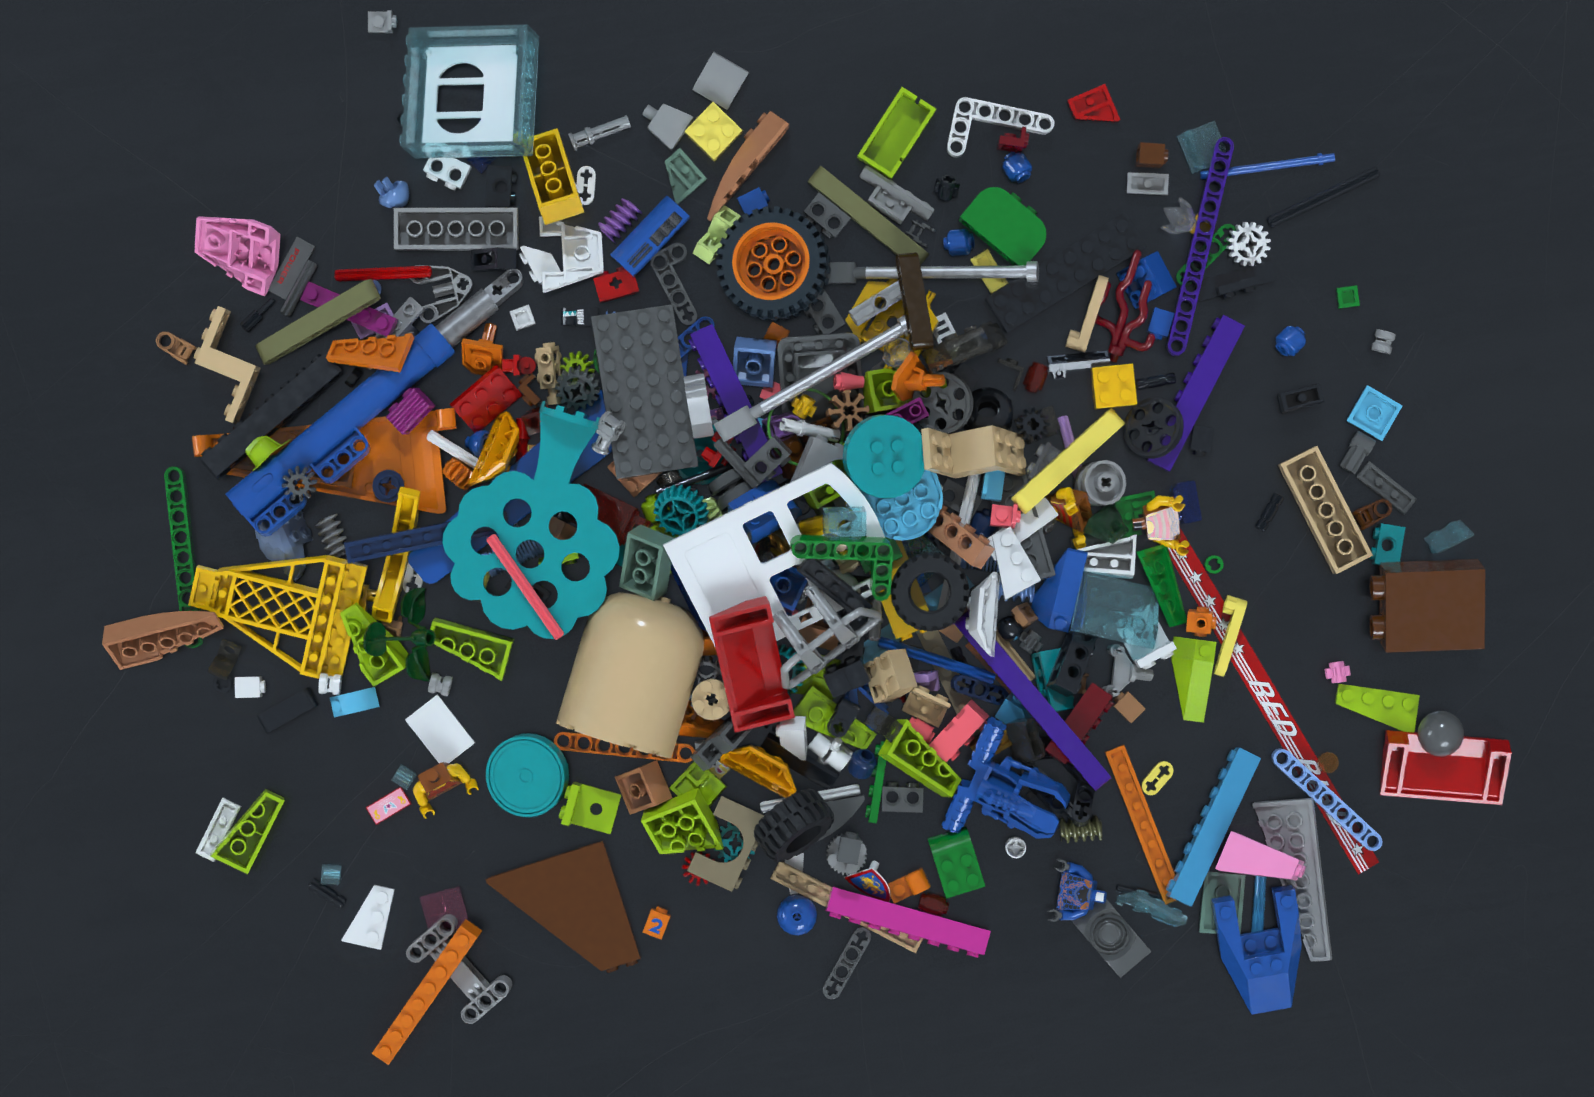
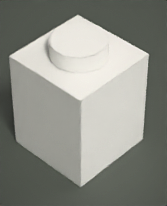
M262 676L235 677V698L262 697V693L266 692V683L262 681Z

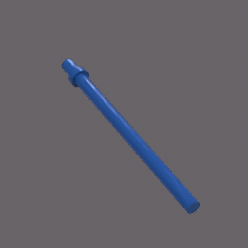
M1317 153V156L1229 167L1227 176L1312 164L1320 166L1323 163L1334 162L1335 155L1334 153L1325 155ZM1222 168V169H1215V171H1217V172H1223V171H1224V168ZM1200 171L1201 180L1207 178L1208 171Z

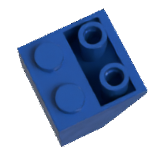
M1156 251L1139 261L1134 279L1125 291L1132 305L1137 309L1139 308V297L1146 280L1152 282L1147 303L1177 286L1159 252ZM1129 266L1116 273L1120 282L1126 277Z

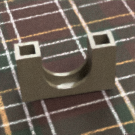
M721 796L713 815L734 824L741 831L744 842L743 849L739 856L730 862H717L695 852L687 871L732 892L734 888L738 890L743 879L739 877L742 869L747 870L751 859L748 858L750 852H755L758 842L755 840L754 830L756 824L765 815Z

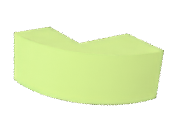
M724 205L714 215L708 232L697 242L693 254L710 265L718 255V248L722 249L723 245L720 243L722 237L725 239L728 237L726 230L728 228L732 230L735 227L733 222L736 219L739 221L741 216Z

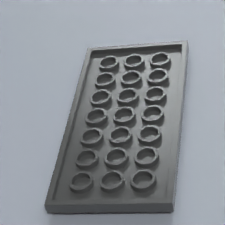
M673 305L591 316L605 409L612 412L613 416L619 421L623 420L626 423L625 429L618 439L611 442L616 479L698 467Z

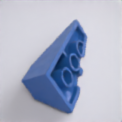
M1067 548L1055 564L1054 570L1056 575L1046 578L1041 587L1034 593L1031 608L1039 618L1038 620L1047 628L1063 632L1069 631L1088 552Z

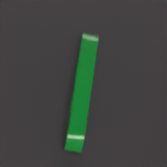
M1224 224L1213 235L1212 242L1218 244L1219 251L1216 254L1209 252L1205 270L1226 249V246L1230 245L1226 238L1223 241L1226 245L1223 246L1221 241L1215 237L1218 235L1220 239L1224 235L1223 229L1236 231L1235 226L1232 224ZM1205 244L1198 250V252L1205 251ZM1191 262V269L1195 272H1199L1200 269L1196 268L1194 266V263ZM1186 264L1176 274V282L1180 286L1182 283L1180 280L1182 276L1180 274H1184ZM1186 282L1185 287L1190 286L1193 282Z

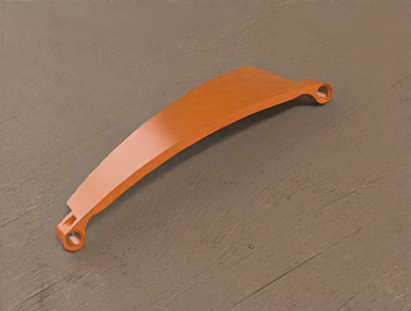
M447 408L430 411L409 434L403 435L392 425L386 416L373 418L359 430L367 439L370 445V452L353 466L355 469L351 488L318 482L311 486L315 487L316 491L397 506V500L390 503L379 500L372 488L373 480L378 473L384 470H394L405 481V488L421 491L418 510L436 514L445 513L446 501L440 448L428 441L426 437L431 430L438 433V431L457 429L455 409ZM311 425L285 427L277 430L270 438L282 446L273 453L277 454ZM224 434L192 436L194 457H202L201 454L208 447L213 448L217 445L218 439ZM358 442L355 445L356 451H362L365 448V443ZM341 456L339 459V463H348L349 456ZM233 468L227 475L245 478L252 471ZM303 480L297 481V483H298L297 486H298L299 488H300L301 486H303V488H304L305 485L302 484V481H303ZM389 481V483L382 484V486L387 488V492H389L390 489H396V487H394V485L391 484V481Z

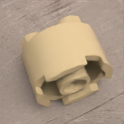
M710 678L703 680L696 686L692 693L691 701L693 709L699 716L708 720H716L728 713L729 705L723 681ZM711 693L715 694V698L718 699V702L713 703V705L708 704L709 700L706 699L707 695L711 696Z

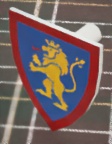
M872 861L869 869L844 877L851 885L866 895L890 902V889L885 879L877 872L879 867L877 861Z

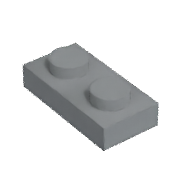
M1128 172L1126 194L1168 195L1169 174Z

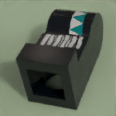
M561 308V325L592 327L591 316H598L599 308Z

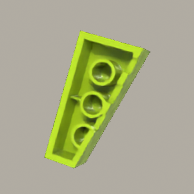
M439 618L433 619L430 630H433L436 640L434 644L449 653H453L467 663L475 665L480 670L495 676L500 681L504 679L514 638Z
M897 719L878 755L941 797H952L961 782V778L936 754L937 752L933 747H930L925 742L923 736L915 731L907 719Z
M265 789L210 853V857L248 874L285 801L284 797Z

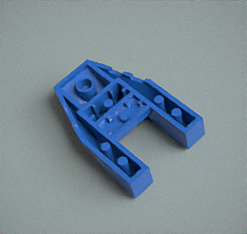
M1292 884L1271 888L1278 928L1240 934L1235 901L1232 896L1211 899L1221 960L1251 1015L1292 1007L1302 947L1299 910L1295 888Z

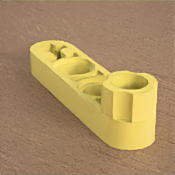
M1227 595L1222 612L1231 615L1214 668V674L1222 677L1225 676L1247 607L1246 600Z

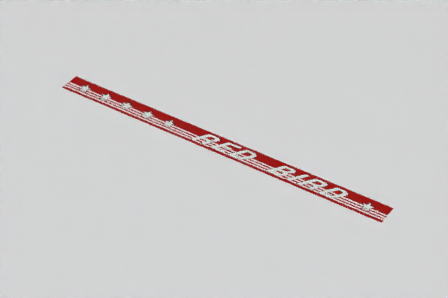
M1180 529L1181 540H1178L1179 543L1184 540L1188 541ZM1190 543L1187 548H1184L1189 551L1185 556H1180L1176 549L1168 547L1171 561L1197 605L1208 607L1209 611H1213V617H1217L1216 629L1212 630L1222 645L1231 615L1222 612L1224 600ZM1239 629L1230 660L1283 749L1289 751L1341 799L1241 629ZM1299 766L1294 767L1300 776L1301 768ZM1310 780L1307 783L1308 791H1313L1316 788V782ZM1325 794L1322 797V803L1328 805L1331 802V796ZM1317 805L1358 875L1379 863L1373 851L1364 848ZM1340 808L1337 811V817L1343 819L1346 816L1345 808ZM1356 822L1352 825V831L1354 833L1360 831Z

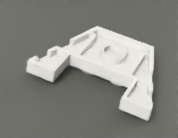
M539 217L540 237L561 236L563 272H542L543 293L603 273L601 232L579 226L565 225L561 221L545 225L543 218Z

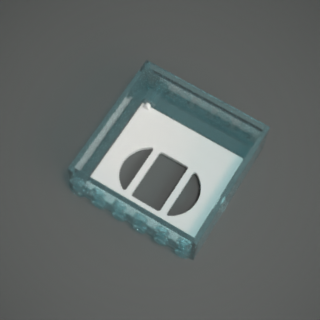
M528 24L409 28V34L406 35L408 51L404 58L406 74L403 77L405 94L402 96V104L404 106V114L401 115L403 133L400 135V145L414 158L533 156L539 36ZM462 45H491V46H462ZM428 46H453V47H428ZM460 63L472 64L479 68L484 75L477 78H440L448 68ZM484 84L482 111L437 112L439 86ZM481 118L480 122L473 129L458 134L444 130L438 123L439 119Z

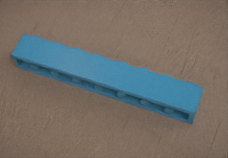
M1235 747L1234 750L1229 752L1226 759L1229 762L1226 768H1222L1218 775L1220 781L1217 787L1214 786L1210 792L1209 798L1211 800L1208 806L1205 805L1200 815L1202 816L1201 822L1195 825L1192 831L1193 839L1191 843L1188 842L1183 850L1185 856L1175 867L1174 872H1176L1173 880L1170 879L1166 886L1168 891L1166 896L1192 907L1261 760L1260 757L1242 748Z

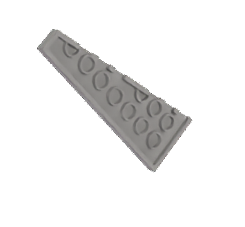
M1302 798L1254 802L1253 809L1255 808L1267 846L1305 861L1303 866L1306 869L1302 878L1298 877L1297 880L1280 879L1282 886L1292 884L1295 888L1302 940L1310 961L1332 960L1314 799Z

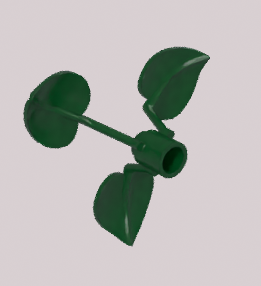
M419 587L408 591L403 596L400 606L402 616L408 618L409 624L418 628L412 632L411 637H385L386 629L384 625L380 622H373L369 624L365 631L363 646L369 655L381 656L386 652V641H412L416 646L412 648V653L408 654L406 658L407 674L413 679L430 682V664L426 647L432 646L435 643L436 636L433 630H426L425 626L417 624L423 620L426 609V588Z

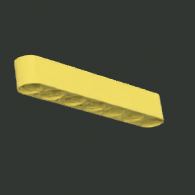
M1112 408L1107 410L1021 488L1011 500L1018 504V508L1023 514L1029 512L1118 431L1125 422Z

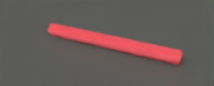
M493 534L486 539L487 543L553 638L557 640L564 635L563 630L497 535Z

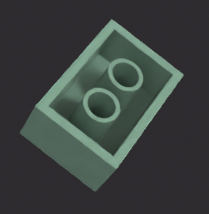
M641 524L629 531L619 587L652 601L666 594L672 562L663 544L675 538Z

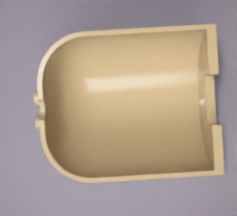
M618 592L605 597V601L600 608L590 614L586 621L556 724L568 729H575L576 732L616 745L631 747L634 750L656 754L660 757L672 758L704 650L703 633L698 621L686 609L671 604V599L662 596L655 601L633 592Z

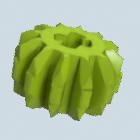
M578 351L576 356L573 352L569 353L570 359L567 357L563 358L567 365H560V368L566 369L567 372L570 367L574 369L576 363L577 366H581V371L588 368V373L595 372V369L589 368V365H593L594 361L587 362L589 355L585 354L582 358L581 351Z

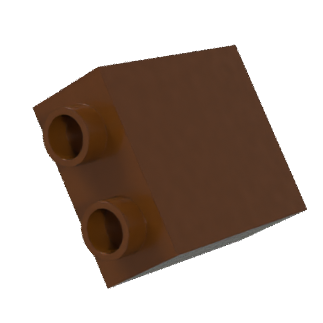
M1478 559L1380 562V575L1370 576L1371 600H1380V615L1370 616L1371 640L1380 641L1386 653L1485 649V568Z

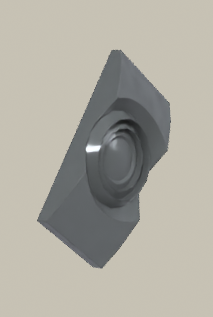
M1107 899L1105 903L1094 902L1093 910H1088L1085 916L1071 920L1120 978L1151 952Z

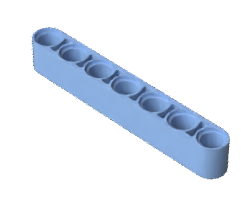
M1279 748L1273 751L1271 754L1273 764L1304 793L1313 798L1314 802L1354 839L1370 851L1380 849L1383 842L1381 836L1298 759L1285 749ZM1283 752L1286 755V761L1279 764L1276 758L1279 753ZM1299 766L1301 768V775L1295 778L1291 772L1294 767ZM1310 780L1316 782V788L1313 791H1308L1307 783ZM1325 794L1331 796V802L1328 805L1322 803V797ZM1340 808H1345L1346 816L1343 819L1337 817V811ZM1355 822H1360L1361 830L1354 833L1352 825ZM1375 836L1376 844L1369 847L1367 844L1368 837Z

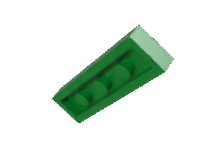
M882 740L880 745L876 744L874 756L878 757V761L871 774V777H875L874 785H870L868 797H872L871 805H867L865 817L869 818L868 822L876 824L886 767V760L878 755L885 742Z

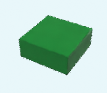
M1357 285L1336 288L1339 309L1360 306Z

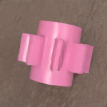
M1344 661L1329 663V668L1325 669L1326 679L1331 678V683L1346 682V676L1351 675L1350 666H1345Z

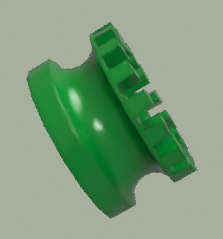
M1209 556L1204 562L1205 569L1209 573L1216 574L1223 569L1224 563L1219 556ZM1213 558L1217 559V563L1220 564L1217 570H1211V566L1208 565L1209 561Z

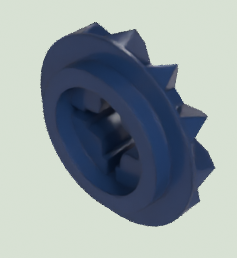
M394 470L381 471L373 480V492L383 502H395L398 499L400 486L404 487L405 481ZM389 481H391V484L394 485L396 489H390L389 492H387V488L382 486V484L389 483Z

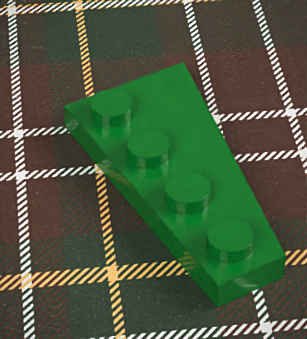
M1158 545L1137 551V555L1169 627L1187 623L1168 547Z

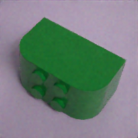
M990 187L981 191L958 219L959 222L1012 266H1026L1027 261L1032 260L1046 240V228L1044 223L1036 216L1038 213L1029 205L1026 208L1021 204L1022 199L1012 192L1010 195L1007 191L998 187Z

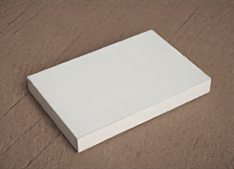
M438 694L405 719L438 763H450L475 744V741Z

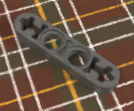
M858 927L851 935L823 985V994L826 998L836 999L841 994L871 940V933L867 928ZM865 931V935L868 938L860 942L859 945L863 946L860 950L859 947L851 944V942L854 941L856 943L859 938L856 934ZM850 948L856 949L858 952V956L854 960H850L846 956V952ZM840 966H844L848 970V974L843 978L838 977L836 974V969ZM833 976L836 980L843 983L842 985L837 983L835 987L837 993L829 995L826 987L833 985L834 980H830Z

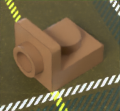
M1028 602L1017 605L1011 610L1013 612L1012 616L1017 623L1021 624L1023 630L1039 619Z

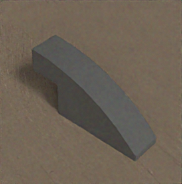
M730 716L690 755V758L703 771L708 770L723 754L733 751L752 729L735 733Z
M864 794L825 801L834 813V823L831 824V828L818 841L831 835L855 814L865 800Z

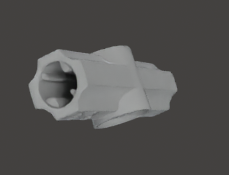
M899 280L849 310L848 312L853 322L859 326L900 301L902 297ZM877 297H881L884 301V305L880 309L874 304Z

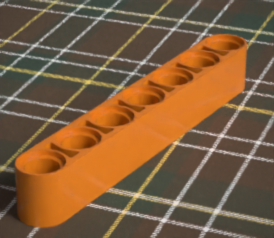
M561 731L554 738V744L564 751L683 763L690 762L692 759L681 757L680 750L687 747L692 753L695 751L691 744L676 742L672 758H665L650 753L644 755L633 748L624 753L620 751L619 745L610 743L608 750H601L599 747L600 739L579 732ZM566 735L569 738V744L561 746L558 743L559 736ZM581 737L589 739L590 744L588 748H581L578 741Z

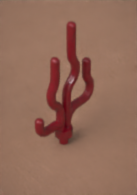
M1140 250L1134 251L1126 277L1116 288L1115 296L1120 307L1117 324L1115 325L1111 321L1100 317L1099 314H1097L1095 321L1096 324L1107 328L1111 332L1112 339L1108 352L1111 353L1110 361L1117 362L1118 357L1124 355L1126 346L1138 351H1147L1155 341V335L1152 333L1147 336L1145 343L1129 338L1131 331L1141 326L1147 319V299L1152 287L1150 280L1144 282L1139 297L1140 315L1137 319L1125 325L1129 309L1124 298V290L1134 279L1141 258ZM1109 281L1107 283L1101 305L1106 301L1111 288V283Z

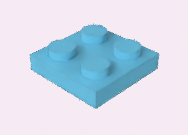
M1366 385L1346 421L1374 438L1383 441L1402 405Z

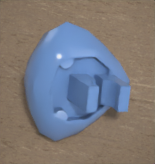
M385 177L382 183L378 180L374 184V187L380 194L378 201L382 206L394 209L402 208L408 203L409 187L405 181H396L392 184L389 178Z

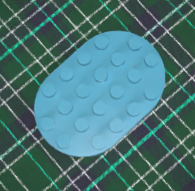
M927 470L924 471L916 486L901 496L878 498L862 492L876 514L884 536L894 540H911L925 534L936 523L943 505V493L936 473Z

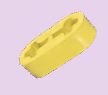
M1167 761L1158 762L1141 783L1143 792L1147 795L1158 793L1173 775V766ZM1167 765V771L1169 773L1167 775L1162 774L1161 777L1158 778L1157 775L1161 771L1159 767H1165ZM1156 778L1155 790L1150 789L1147 791L1146 782H1152Z

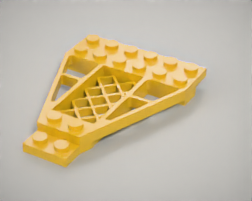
M330 555L222 567L218 570L198 565L188 605L215 612L218 617L225 619L297 669L301 675L317 679L320 678V673H327L329 676L340 674L343 677L351 637L347 634L340 613L356 602L360 603L368 565L358 562L348 564L346 559ZM324 562L318 589L293 582L296 565ZM291 566L288 580H281L251 571ZM244 582H247L252 589L246 595L238 587ZM253 582L261 583L263 585L256 588ZM272 586L283 590L276 593ZM264 587H267L272 595L266 600L258 592ZM235 592H237L240 598L234 601ZM287 592L292 601L283 605L278 596ZM292 592L300 593L303 595L296 598ZM252 594H255L260 602L254 607H251L246 599ZM307 597L312 606L303 610L298 601ZM275 599L280 608L271 612L266 603ZM240 601H243L248 609L242 614L234 606ZM295 604L300 613L291 617L286 608ZM260 606H263L268 614L262 619L254 611ZM314 609L312 620L310 621L306 613ZM283 611L288 619L282 624L274 616ZM301 616L308 624L302 629L298 628L294 620ZM244 624L275 631L274 645ZM280 633L307 640L302 664L277 648Z

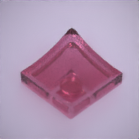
M460 886L420 897L428 928L446 914H452L457 918L458 926L455 931L458 930L465 919L468 920ZM443 922V926L446 929L452 928L449 922Z

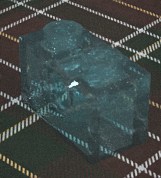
M865 507L823 508L824 536L831 540H838L840 537L860 539L861 536H866ZM843 520L850 521V524L845 528L839 526Z

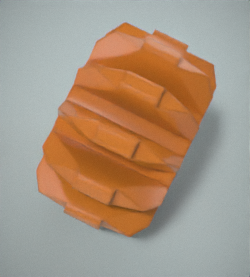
M455 457L448 460L442 469L443 474L460 489L468 490L472 487L468 485L473 470Z

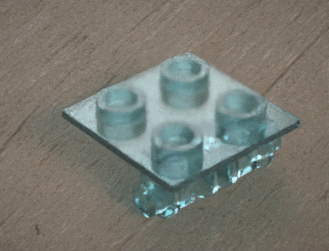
M1215 120L1177 136L1192 174L1209 167L1215 143L1222 138ZM1222 142L1219 144V150L1226 153L1227 149Z
M1461 520L1449 523L1447 527L1430 533L1424 540L1430 545L1429 549L1432 554H1440L1474 536V533Z

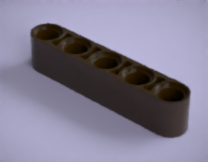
M917 252L897 254L896 269L910 348L912 351L932 349L934 345L919 255Z

